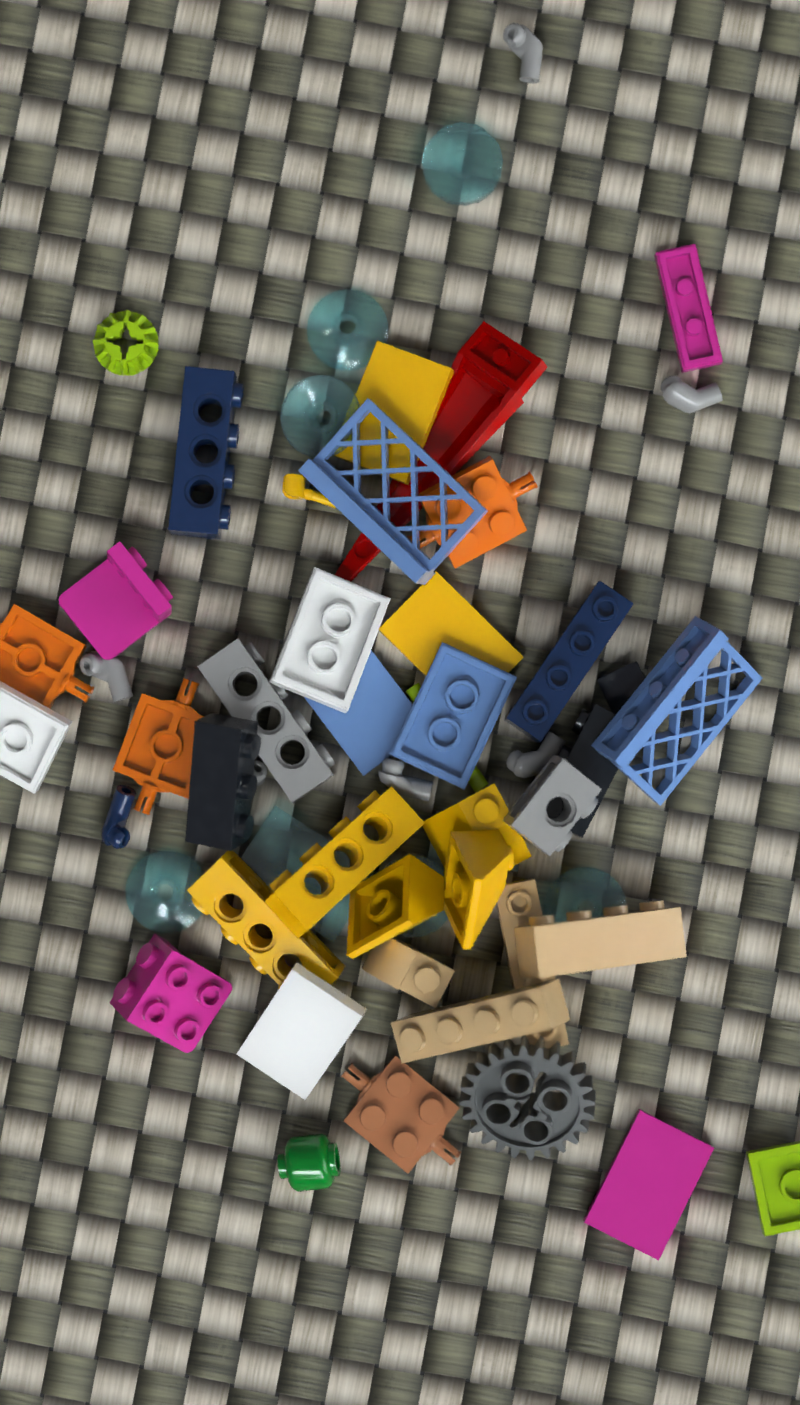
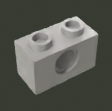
M553 755L503 821L540 851L551 856L554 851L559 852L568 844L573 835V832L570 830L579 818L585 819L595 809L599 801L596 796L602 789L566 760ZM561 797L564 804L563 811L559 816L549 818L546 812L547 804L551 799Z

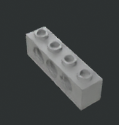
M237 638L197 667L232 717L258 721L259 714L265 708L272 707L279 710L281 722L276 729L264 730L258 722L257 735L261 739L258 755L290 801L295 803L334 776L330 767L335 764V761L322 743L317 747H314L306 735V733L312 730L299 710L291 714L282 701L289 696L284 688L269 683V680L259 668L265 661L252 642L244 646L239 638ZM243 674H251L257 679L256 691L246 697L238 695L235 690L236 680ZM290 741L300 742L304 746L305 755L298 764H287L282 758V749Z

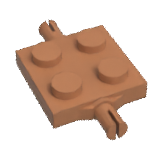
M396 1055L393 1056L380 1073L371 1078L353 1065V1063L348 1066L347 1069L355 1074L359 1080L355 1079L347 1071H344L341 1077L358 1089L360 1093L355 1106L343 1119L347 1125L408 1174L420 1158L432 1150L450 1166L456 1161L444 1151V1148L457 1158L460 1156L461 1151L444 1139L443 1135L446 1125L460 1107L407 1064L401 1063V1059Z

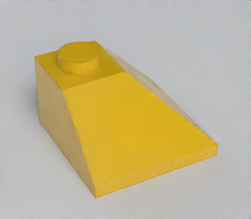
M495 783L424 820L425 824L422 825L444 868L450 833L454 831L499 830L506 845L511 846L513 850V866L532 857L523 837L503 821L510 811Z
M499 830L454 831L450 833L444 871V911L463 950L473 947L505 889L508 871H511L513 868V850L511 846L506 845Z
M408 854L359 883L350 891L347 956L354 959L444 910L445 877L413 855Z

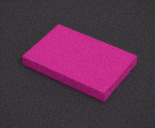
M638 1109L583 1219L584 1223L659 1260L714 1147Z

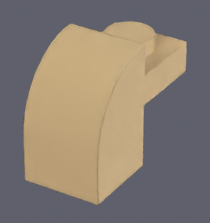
M396 937L371 949L362 966V969L372 976L434 1008L437 1007L455 972L454 969L421 953L417 948Z

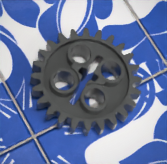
M526 1035L522 1036L520 1045H515L511 1039L505 1040L503 1049H500L495 1043H489L488 1055L478 1051L475 1064L468 1063L466 1075L462 1076L459 1105L464 1106L462 1118L463 1120H471V1133L482 1131V1144L495 1140V1152L497 1153L506 1146L511 1148L512 1158H516L520 1150H526L529 1160H533L535 1150H541L546 1158H550V1150L553 1146L564 1153L566 1152V1140L578 1144L579 1133H587L589 1131V1120L594 1119L596 1090H593V1076L585 1075V1062L574 1064L575 1052L573 1050L562 1056L560 1054L561 1043L556 1042L550 1049L544 1047V1037L541 1036L535 1045L529 1044ZM540 1072H544L536 1082L535 1093L531 1092L533 1090L534 1081ZM520 1103H524L519 1119L516 1123H512L519 1114Z

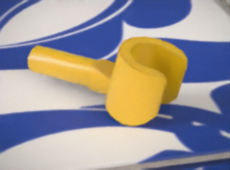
M286 474L284 476L282 492L286 498L312 500L336 508L322 493L312 489H305L306 478L303 475Z

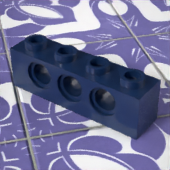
M185 366L168 530L172 535L221 540L222 529H229L231 505H224L226 489H233L235 465L228 463L230 448L237 449L239 439V424L233 423L234 408H241L243 400V383H237L235 371ZM209 404H216L222 408L221 417L212 423L203 421L200 418L202 409ZM206 444L216 446L218 448V455L213 462L205 464L196 459L197 451L201 446ZM204 484L211 486L214 489L211 501L206 504H197L192 500V493L197 486Z
M599 580L504 721L535 742H541L634 603Z

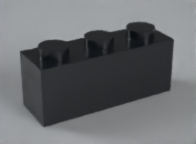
M597 704L593 705L590 711L581 710L572 727V731L578 735L571 748L563 745L558 754V757L566 760L602 789L596 796L599 801L595 809L585 819L580 817L570 830L573 832V835L579 838H583L618 770L611 761L591 746L616 715ZM555 797L547 804L546 812L549 818H555L563 811L564 804L561 797Z
M211 713L195 721L185 842L232 851L250 838L254 826L253 816L250 815L251 799H253L257 789V777L253 775L254 762L261 746L260 736L257 735L258 721Z

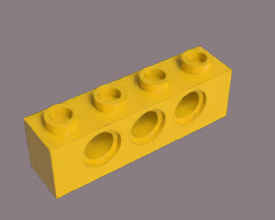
M392 786L382 795L374 790L357 806L362 812L357 818L351 821L345 816L328 832L333 839L322 848L318 843H315L299 858L303 866L292 875L286 869L269 885L273 893L264 902L297 939L305 934L425 824ZM363 826H373L378 831L379 841L369 839L364 833ZM334 851L344 852L350 859V867L340 866L335 861ZM310 877L317 880L321 887V894L310 893L305 887L304 879Z
M227 850L187 890L192 895L191 900L195 907L205 915L210 914L221 925L220 930L225 938L234 945L239 944L250 955V962L255 969L264 975L268 974L279 985L278 989L292 970V967L288 966L285 962L284 954L297 956L303 967L330 985L339 978L346 967L310 929L299 939L295 937L264 902L273 891L233 850ZM235 894L239 896L243 902V909L231 907L227 902L226 895ZM255 924L268 926L272 931L273 938L265 939L260 937L256 932Z

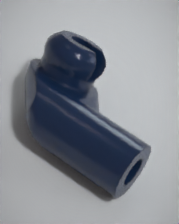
M119 785L116 787L101 830L103 842L107 846L112 845L115 849L124 848L130 840V832L125 826L136 791L129 786Z

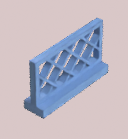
M369 398L366 399L313 460L308 459L298 470L416 584L425 585L435 575L434 570L488 512L477 499ZM371 412L381 422V439L360 440V423ZM388 429L397 438L388 439ZM352 433L353 441H345ZM405 444L410 449V467L389 468L388 445ZM381 445L382 469L361 470L360 446ZM339 447H353V470L338 471L328 459ZM417 457L427 466L418 467ZM418 472H434L439 477L440 495L418 496ZM411 473V497L390 498L389 474ZM382 474L383 498L367 499L361 493V475ZM344 476H354V485ZM447 485H448L456 494L447 495ZM447 500H464L474 512L463 524H448ZM440 501L441 525L419 526V502ZM411 502L412 526L397 527L391 522L390 503ZM383 503V513L374 504ZM457 529L448 539V530ZM441 530V548L430 559L420 549L419 531ZM412 531V541L403 532Z
M696 616L591 745L660 806L763 679L729 644V638L720 629ZM721 650L720 667L708 669L709 663ZM743 672L746 677L735 690L729 691L730 675ZM719 677L718 693L706 696L707 679ZM695 682L694 699L682 701L684 694ZM717 704L714 717L709 722L703 723L705 706ZM693 709L692 725L680 728L681 711ZM669 714L668 731L656 733V729ZM691 736L690 747L685 753L678 755L679 738ZM667 741L666 758L654 760L655 744ZM643 747L642 763L629 766L628 764ZM666 768L665 778L654 789L652 787L653 771Z

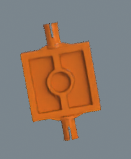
M489 456L452 476L488 510L484 517L448 555L455 569L528 531L518 512L516 498L538 487L530 472L508 483L501 477L494 460ZM440 482L418 493V496L440 495ZM447 485V495L456 494V493ZM447 500L448 524H463L474 512L464 500ZM440 501L421 502L426 512L427 525H441ZM457 529L448 530V539ZM441 530L419 531L420 548L434 541L441 546ZM412 535L407 536L412 541Z
M13 604L5 620L0 624V681L50 709L56 698L64 693L65 690L85 703L89 700L90 696L78 690L77 687L90 694L94 691L93 686L74 677L76 664L87 645L18 605Z
M185 678L182 679L183 681L175 701L159 700L146 694H141L113 767V771L133 778L142 786L133 809L139 812L142 810V813L150 815L158 792H171L189 799L195 721L204 716L190 707L199 683L191 682Z

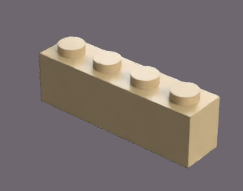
M664 900L641 902L639 903L640 911L628 912V905L604 907L603 916L592 917L591 910L566 912V921L555 922L554 915L529 917L528 926L514 927L520 978H543L687 957L681 907L665 908Z
M555 979L413 1013L391 1022L401 1063H406L550 1030L569 1021L570 1017L560 981Z

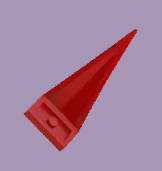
M485 321L482 322L458 351L452 363L453 376L423 448L451 476L456 474L524 403L522 400L524 395L547 369L543 359ZM421 459L418 460V467L427 466ZM418 472V493L439 483V477L434 472ZM392 479L390 483V498L411 497V480L409 485ZM411 502L390 503L391 522L397 527L406 526L412 519ZM419 502V511H420V510L423 508L421 502ZM383 503L378 504L377 508L383 513ZM361 532L335 573V576L352 582L381 550Z

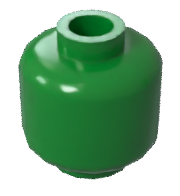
M324 1134L290 1138L286 1143L285 1153L278 1154L280 1178H288L291 1188L297 1192L329 1188L333 1184L334 1177L340 1176L341 1173L337 1143H330V1140Z

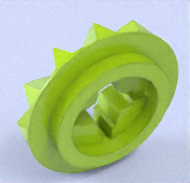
M127 309L118 313H110L102 323L97 325V330L92 340L95 355L101 365L108 371L121 376L136 375L146 370L156 358L159 348V339L153 324L143 314L131 312ZM125 327H127L131 339L143 342V344L136 343V345L129 346L126 359H124L120 346L109 342L121 339L123 332H125Z

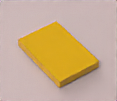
M377 341L344 424L369 398L419 446L424 448L454 370L445 365ZM371 412L360 423V440L381 439V422ZM388 429V439L397 438ZM352 433L345 441H353ZM405 444L388 445L389 468L410 467V449ZM381 445L360 446L362 468L382 469ZM339 447L333 453V456L353 464V447ZM411 473L389 474V478L409 485Z
M435 571V575L425 585H421L379 628V631L425 677L442 642L508 673L524 658L437 571Z

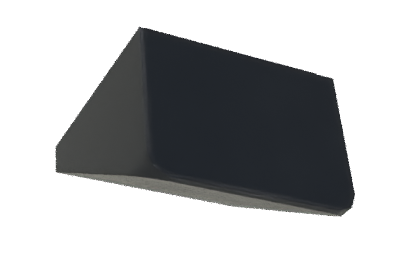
M634 661L597 679L612 713L617 714L645 677L638 662Z

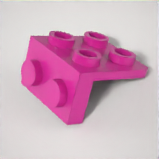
M120 541L107 550V560L59 596L61 608L104 660H111L118 656L172 613V606L169 601L173 596L159 579L152 582L143 571L147 564L133 546L127 550Z
M154 933L149 943L143 945L139 950L136 963L126 978H123L115 987L113 998L109 1003L126 1021L175 1048L189 1053L194 1050L230 995L232 985L226 979L184 956L167 940Z

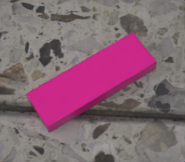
M696 244L656 252L654 255L681 372L685 373L722 364V354Z

